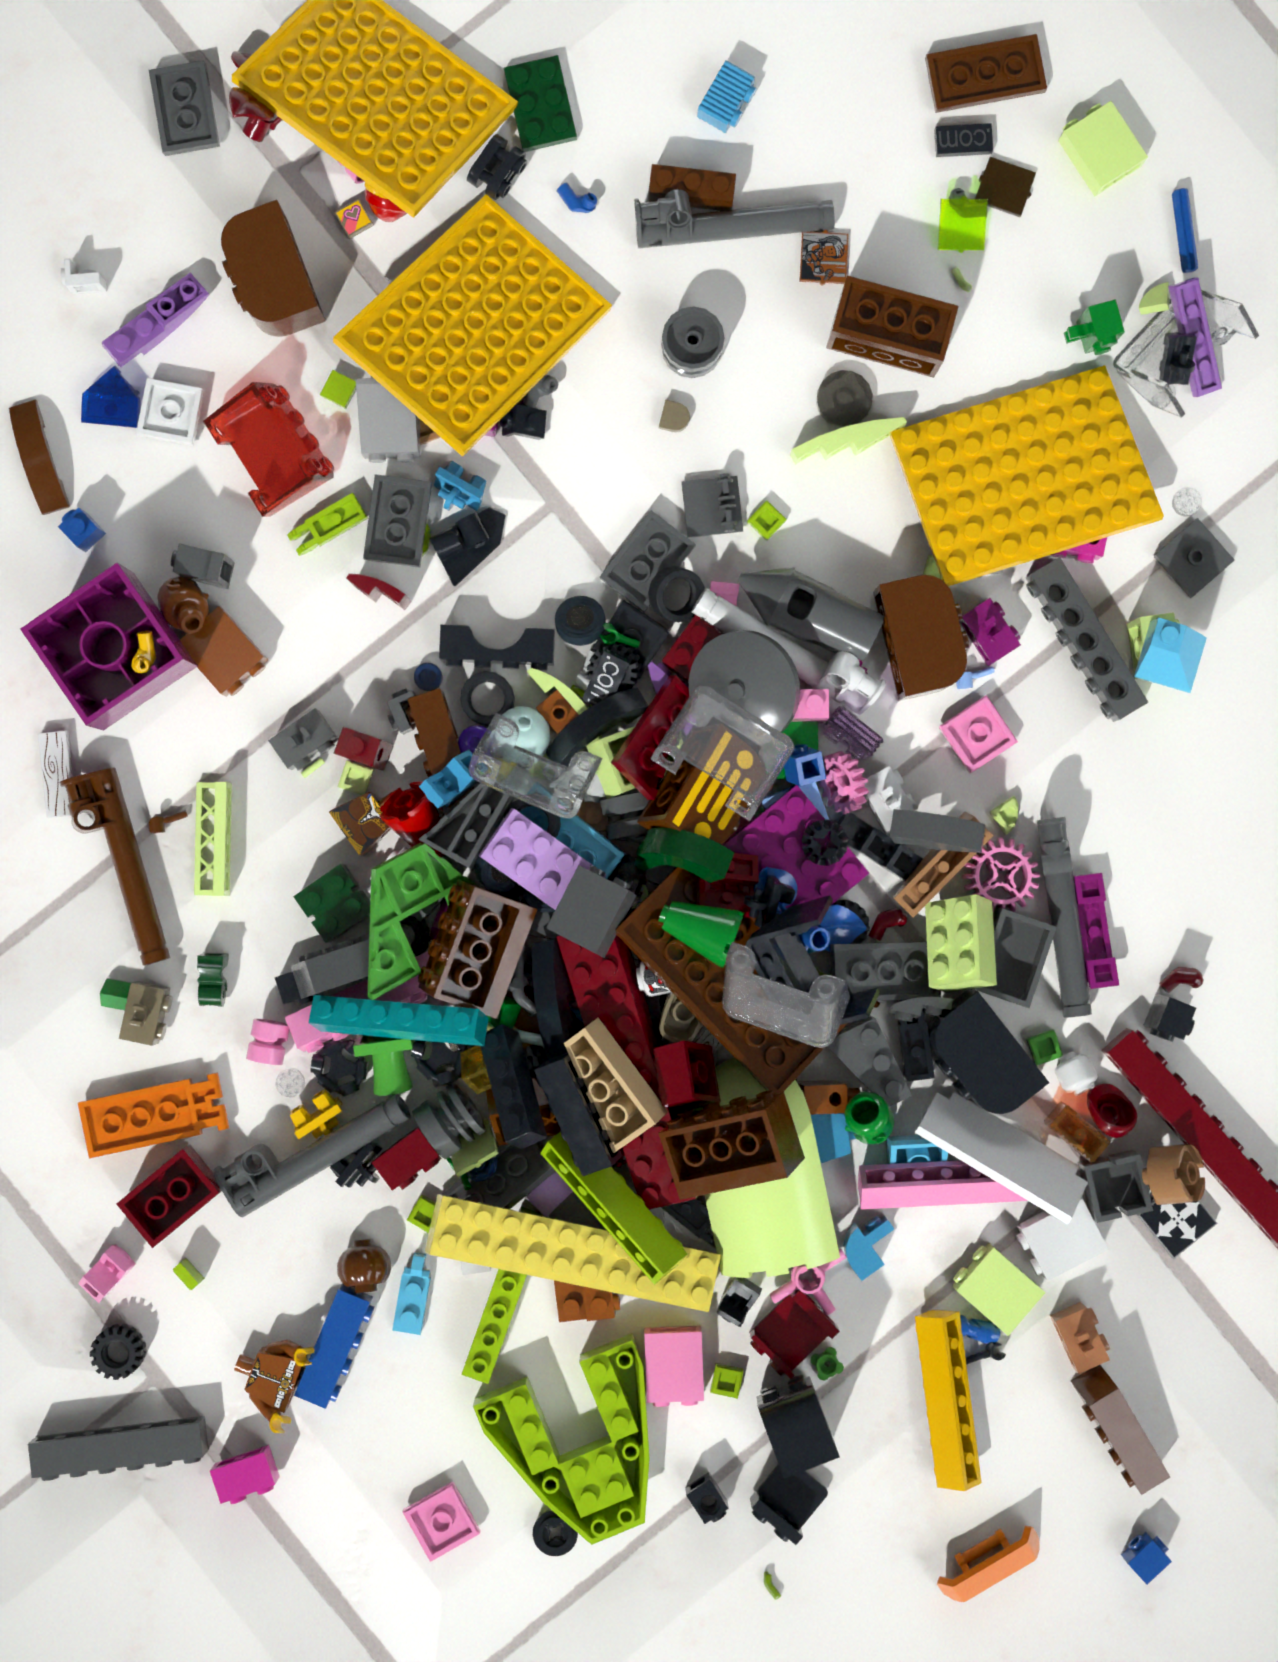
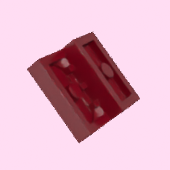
M349 573L346 577L355 588L375 603L382 594L403 610H406L411 603V600L405 593L384 581L360 574Z
M734 853L726 876L723 879L709 883L698 876L697 904L739 910L744 912L742 917H750L751 907L745 905L743 901L747 895L754 896V885L759 882L758 856Z

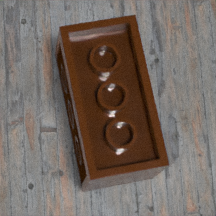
M847 275L840 294L826 349L934 378L944 362L959 306Z
M458 879L457 884H454L450 889L448 895L450 902L447 911L443 912L440 916L438 935L429 945L428 955L430 956L426 966L421 968V973L418 975V987L433 998L463 1008L480 1009L485 1015L497 1019L537 909L519 900Z
M768 1090L757 1094L756 1098L747 1100L746 1096H741L730 1100V1104L721 1106L719 1102H714L704 1106L703 1110L699 1111L687 1108L679 1111L676 1118L666 1122L667 1126L658 1134L680 1200L775 1181L790 1176L805 1159L784 1092L774 1094L773 1090Z

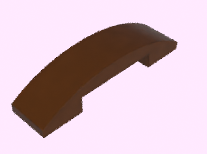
M35 399L9 407L12 429L19 455L41 514L46 515L69 508L70 505L64 485L58 477L43 429L45 424L38 401Z

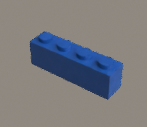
M341 1284L314 1346L315 1351L309 1358L312 1365L306 1366L294 1396L324 1409L327 1408L330 1401L336 1402L342 1386L338 1385L341 1374L347 1375L353 1359L348 1358L352 1348L358 1349L364 1335L359 1330L363 1321L369 1322L375 1307L370 1305L373 1296L366 1293H355L354 1288Z

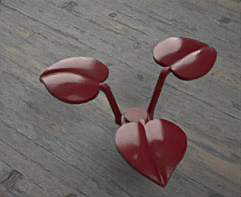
M234 51L231 59L235 66L239 68L251 54ZM239 87L231 89L229 103L233 117H248L242 129L243 133L254 141L262 142L269 128L275 130L277 124L282 119L277 117L272 120L274 113L262 102L257 101L248 91Z

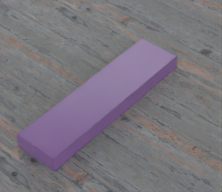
M1191 278L1168 286L1178 332L1181 334L1194 333L1197 337L1193 355L1195 370L1190 373L1189 378L1192 396L1200 397L1222 389L1199 278Z

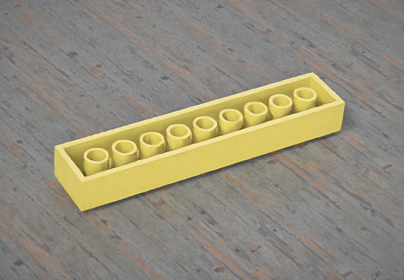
M441 1194L437 1195L425 1252L429 1255L705 1312L710 1310L721 1256L710 1251L683 1246L684 1251L687 1253L686 1257L677 1267L654 1285L606 1229Z

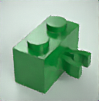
M1116 299L1088 306L1076 321L1077 325L1068 327L1067 331L1063 334L1066 344L1081 340L1085 354L1094 352L1095 355H1101L1111 351V347L1117 344L1118 339L1125 333Z

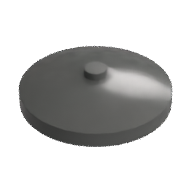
M737 630L712 639L700 650L692 664L689 675V696L693 710L703 726L721 723L748 746H756L777 737L789 726L799 705L800 681L791 657L778 642L759 632Z

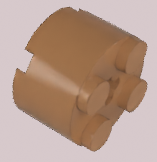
M1180 1144L1151 1147L1149 1149L1147 1168L1142 1170V1179L1145 1185H1149L1157 1205L1199 1201L1205 1190V1177H1200L1199 1168H1204L1203 1161L1198 1150L1193 1145Z

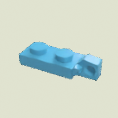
M415 1253L411 1267H404L392 1331L421 1335L431 1280L429 1276L430 1271L424 1270L426 1254Z

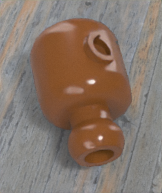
M173 577L165 581L159 588L157 599L158 606L167 623L175 629H180L189 634L201 630L209 612L208 593L202 592L199 585L187 577Z

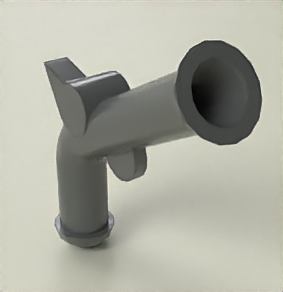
M524 946L508 991H512L515 1001L528 1013V1016L534 1017L537 1015L535 1004L524 993V987L528 984V980L524 976L523 953L526 949V946Z

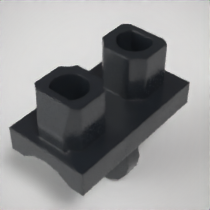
M1180 332L1165 334L1163 343L1165 345L1164 353L1159 366L1160 376L1158 383L1161 387L1170 384L1188 385L1190 373L1195 370L1193 355L1197 337L1194 333L1181 334Z
M767 875L764 889L756 888L754 896H745L743 903L751 907L749 916L756 918L754 924L761 928L782 913V911H777L779 902L786 904L793 902L795 890L792 886L781 883L776 876Z
M370 1142L353 1152L356 1156L351 1163L343 1158L331 1165L330 1169L338 1177L335 1182L340 1187L345 1185L348 1188H351L355 1182L361 1187L368 1180L377 1183L380 1178L375 1173L376 1168L372 1162L383 1148L378 1143Z

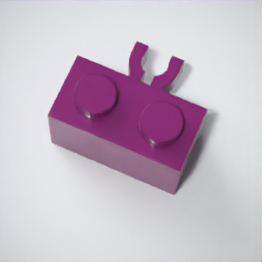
M991 598L962 615V620H959L962 628L987 666H990L1021 646L1018 641L1021 639L1018 631L1013 625L1008 626L1003 618L1005 616L1003 608L997 601L993 603Z

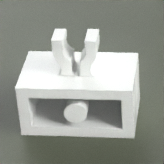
M888 766L866 778L868 782L865 783V788L869 790V793L863 796L866 798L884 833L889 832L891 829L894 809L909 811L918 809L911 794L906 795L901 787L904 781L897 769L892 771L891 767Z

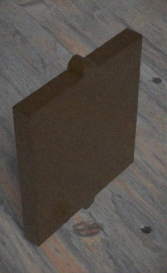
M989 157L984 174L979 177V182L981 183L974 202H987L988 207L1021 217L1026 200L1031 197L1030 189L1036 172Z

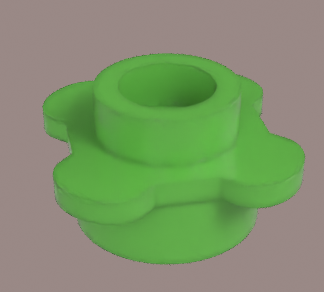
M827 1347L825 1352L811 1356V1364L816 1366L817 1376L820 1380L825 1381L829 1377L840 1374L844 1369L843 1363L838 1361L836 1357L837 1351L833 1347ZM826 1361L830 1362L829 1366H825L824 1363Z

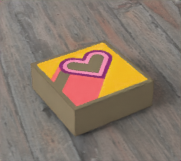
M360 199L335 212L349 239L374 226Z

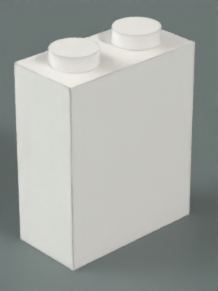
M1083 1198L1080 1199L1074 1215L1068 1224L1043 1211L1016 1225L1020 1231L1016 1235L1024 1251L1029 1249L1033 1257L1029 1262L1037 1276L1042 1274L1047 1281L1109 1250Z

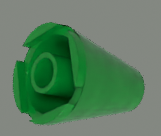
M672 901L670 906L664 904L658 921L663 922V930L715 965L723 968L729 955L727 953L734 943L744 912Z

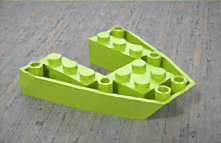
M633 1333L580 1354L579 1363L609 1434L603 1438L560 1455L528 1376L476 1397L473 1404L478 1421L487 1438L540 1500L591 1545L645 1523L650 1457L644 1369Z

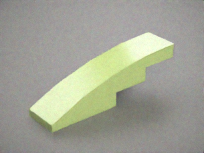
M904 417L872 420L845 426L817 436L793 448L790 456L795 465L818 451L827 460L849 446L856 456L889 437L890 432L904 428L907 421Z

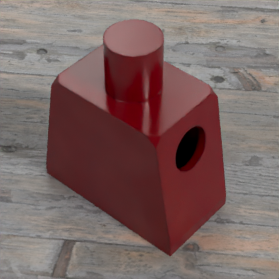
M342 727L333 754L384 771L393 744Z

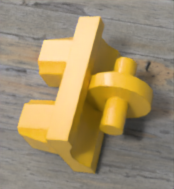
M323 1089L312 1097L313 1103L318 1108L317 1111L310 1115L303 1104L290 1111V1117L295 1125L294 1133L298 1139L314 1130L312 1135L315 1139L333 1132V1128L340 1124L337 1117H334L342 1111L341 1105L343 1103L339 1097L334 1099L329 1092Z

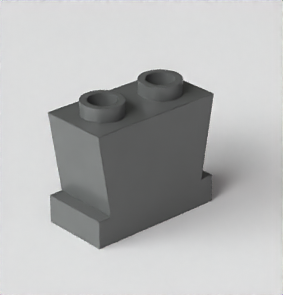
M179 543L178 550H174L171 556V567H173L174 573L190 578L195 582L229 589L235 564L232 559L224 553L208 551Z

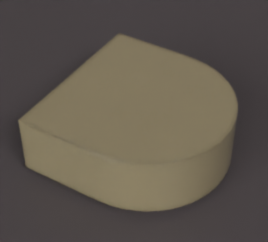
M665 399L659 429L675 433L683 431L688 426L690 420L687 407L681 403Z

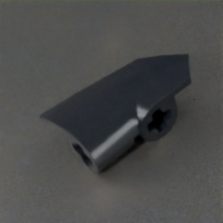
M489 507L479 513L475 512L460 519L455 523L456 525L429 538L453 586H457L501 544L506 518L505 514Z

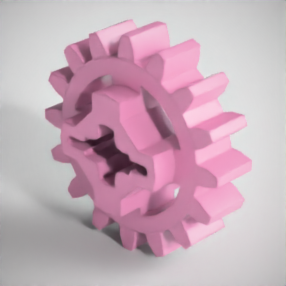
M843 751L825 756L823 763L826 779L821 780L818 785L824 788L822 797H828V806L835 805V812L842 811L843 814L861 809V804L867 801L863 795L868 794L869 790L865 788V783L868 782V779L862 776L864 768H858L857 766L858 759L851 760V753L844 754Z

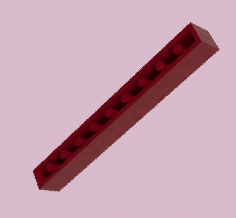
M1128 1028L1123 1030L1101 1051L1185 1145H1193L1198 1150L1203 1166L1278 1249V1185L1271 1179L1267 1181L1260 1174L1263 1169L1253 1158L1248 1160L1241 1151L1244 1150V1147L1233 1136L1227 1137L1222 1131L1225 1128L1223 1123L1214 1115L1210 1117L1203 1110L1206 1107L1205 1103L1196 1094L1191 1096L1184 1088L1187 1086V1083L1176 1072L1171 1074L1165 1067L1168 1064L1166 1059L1158 1051L1153 1053L1147 1047L1148 1039L1139 1030L1135 1032Z

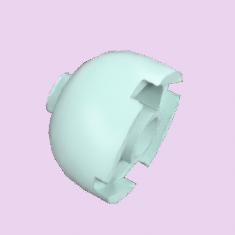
M522 706L509 709L500 716L494 728L495 748L498 754L509 762L514 760L521 762L523 765L536 762L547 751L550 743V727L545 718L535 709Z

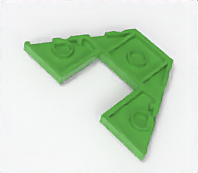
M419 843L371 869L368 998L371 1000L380 997L421 973V969L399 921L445 897L449 905L448 895L450 889L454 884H457L458 879L476 885L469 878L454 869L448 861L439 857L425 843Z

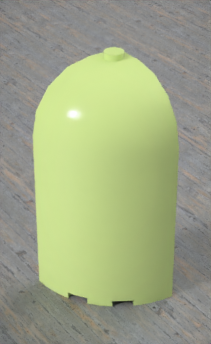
M735 1058L724 1061L715 1067L721 1100L720 1106L730 1104V1100L741 1096H746L747 1100L756 1098L757 1094L766 1091ZM796 1080L791 1083L784 1093L805 1159L788 1178L704 1195L717 1254L721 1255L719 1261L721 1275L750 1278L754 1272L766 1271L767 1277L789 1274L788 1268L805 1264L807 1269H811L840 1258L811 1114L804 1093ZM703 1107L695 1108L694 1111L703 1110Z

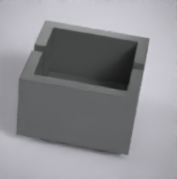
M1130 1150L1108 1155L1109 1160L1104 1157H1098L1077 1162L1080 1177L1088 1182L1084 1195L1087 1208L1096 1223L1122 1218L1121 1212L1127 1216L1153 1211L1148 1185H1145L1142 1179L1144 1167L1141 1154Z

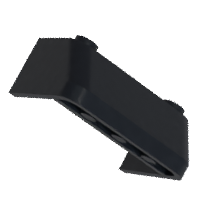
M831 895L790 906L752 933L745 945L746 952L785 1026L796 1034H806L869 1018L880 994L878 987L852 994L848 985L839 978L822 980L799 937V934L807 932L810 927L821 924L833 901Z

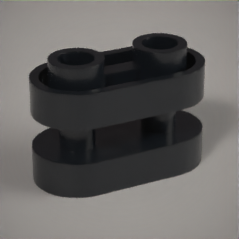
M495 134L467 175V182L476 188L481 186L483 182L486 183L485 194L494 200H497L499 197L504 198L508 194L512 186L510 182L516 174L520 175L524 171L528 163L525 159L526 152L517 146L513 147L510 152L507 151L508 140L499 134ZM500 159L503 162L498 167L494 175L491 174L490 172Z

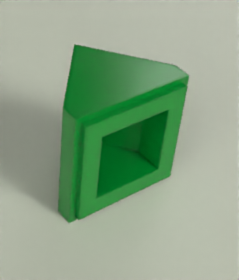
M106 978L100 991L101 1006L125 1011L131 982Z
M505 996L497 1019L487 1016L489 1018L488 1021L494 1028L503 1024L513 1029L521 1006L515 999Z

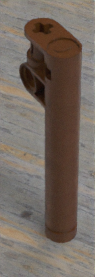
M107 768L60 781V786L66 788L70 801L68 808L73 828L82 834L104 830L138 951L141 952L142 965L145 966L171 958L169 950L165 945L167 943L116 768ZM81 813L90 814L93 818V824L86 827L82 826L78 822V815Z

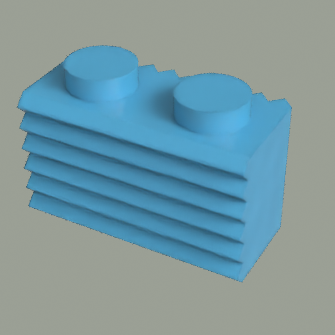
M725 60L698 107L697 117L721 130L723 133H727L730 126L735 128L743 114L740 111L743 103L747 102L749 104L757 90L754 87L755 76Z

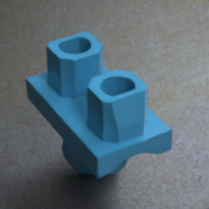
M451 461L444 469L439 467L435 473L436 479L433 486L440 490L438 496L446 500L443 508L450 511L454 505L461 509L467 505L478 511L482 503L487 481L478 475H473L469 483L460 479L464 469L454 461Z

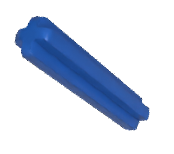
M1187 188L1174 190L1172 201L1181 270L1183 273H1191L1198 269L1189 191Z

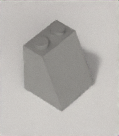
M374 378L356 379L360 445L363 457L369 459V462L372 463L386 462V458H397L398 462H412L415 457H421L419 418Z

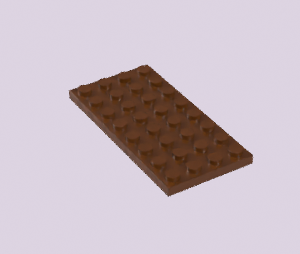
M676 867L616 928V934L766 1091L773 1090L774 1094L784 1092L846 1024L806 1034L793 1033L785 1026L745 949L751 934L760 928L754 924L756 918H742L734 943L727 953L729 955L723 968L715 965L663 930V922L658 920L664 904L670 906L672 901L697 904L698 876L685 869Z

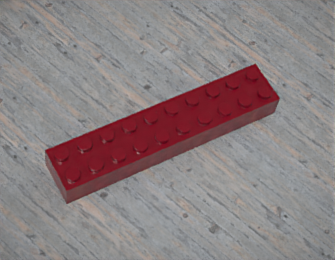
M558 935V944L584 1026L586 1027L592 1021L599 1018L660 1100L658 1096V1076L653 1065V1048L660 1047L644 993L639 989L636 968L630 948L616 935L605 958ZM665 1107L668 1111L666 1115L651 1128L623 1146L637 1195L643 1199L645 1206L649 1210L693 1200L698 1197L679 1199L658 1134L667 1126V1121L677 1117L680 1108Z

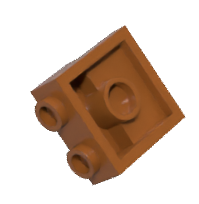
M554 1280L559 1323L587 1319V1321L615 1318L616 1310H620L618 1293Z

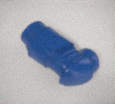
M960 1315L963 1337L967 1335V1337L985 1344L996 1343L999 1340L1000 1329L992 1322L974 1318L969 1320L964 1315Z

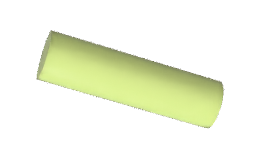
M320 757L301 772L304 778L309 776L325 763L324 760Z

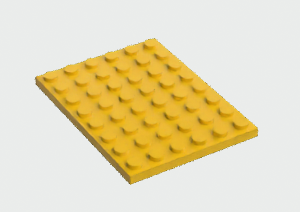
M307 0L232 74V82L235 85L248 91L275 115L413 218L504 123L518 105L517 100L383 0Z
M485 194L333 337V343L463 457L611 310L612 304Z
M1105 365L890 432L891 441L940 577L948 586L1160 521L1164 517Z

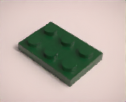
M558 55L503 67L509 95L518 101V105L514 109V116L522 150L528 152L576 141V129Z

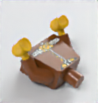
M286 1339L269 1343L266 1347H262L255 1359L242 1354L237 1359L234 1371L249 1376L244 1390L249 1393L250 1400L260 1413L270 1422V1429L274 1433H285V1430L281 1427V1422L291 1423V1418L281 1415V1412L285 1413L290 1405L303 1366L312 1365V1362L307 1360L306 1354L314 1353L313 1347L304 1348Z

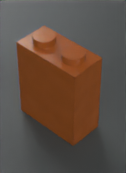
M220 606L206 617L200 631L192 634L187 633L180 639L197 664V668L216 690L225 697L229 694L231 696L237 694L245 686L243 682L250 676L256 677L266 668L264 664L268 661V658Z

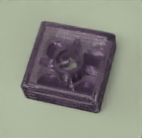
M838 706L823 724V729L825 730L823 735L834 744L842 743L848 748L845 753H851V758H857L858 762L860 760H868L876 752V749L884 743L880 735L844 706Z

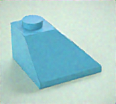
M1158 617L1150 621L1134 677L1191 693L1207 637L1186 625Z

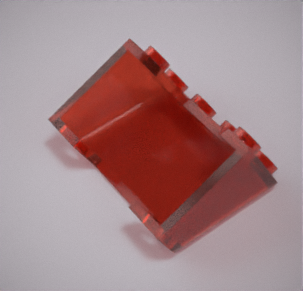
M252 382L203 420L217 445H231L259 489L249 491L248 495L262 517H271L334 478V466L322 454L317 438L307 430L302 414L292 406L287 390L282 385Z

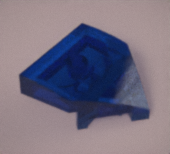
M116 365L82 393L81 423L137 428L140 416V397L138 396L140 392L129 384L121 375V371Z

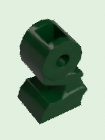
M202 953L197 955V970L200 972L197 979L199 983V1006H224L227 981L222 971L228 965L229 954Z

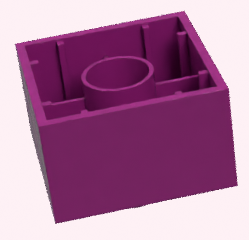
M115 563L20 628L84 724L103 731L198 667L135 573L119 563ZM152 631L156 659L146 673H137L132 668V659L139 649L137 633Z

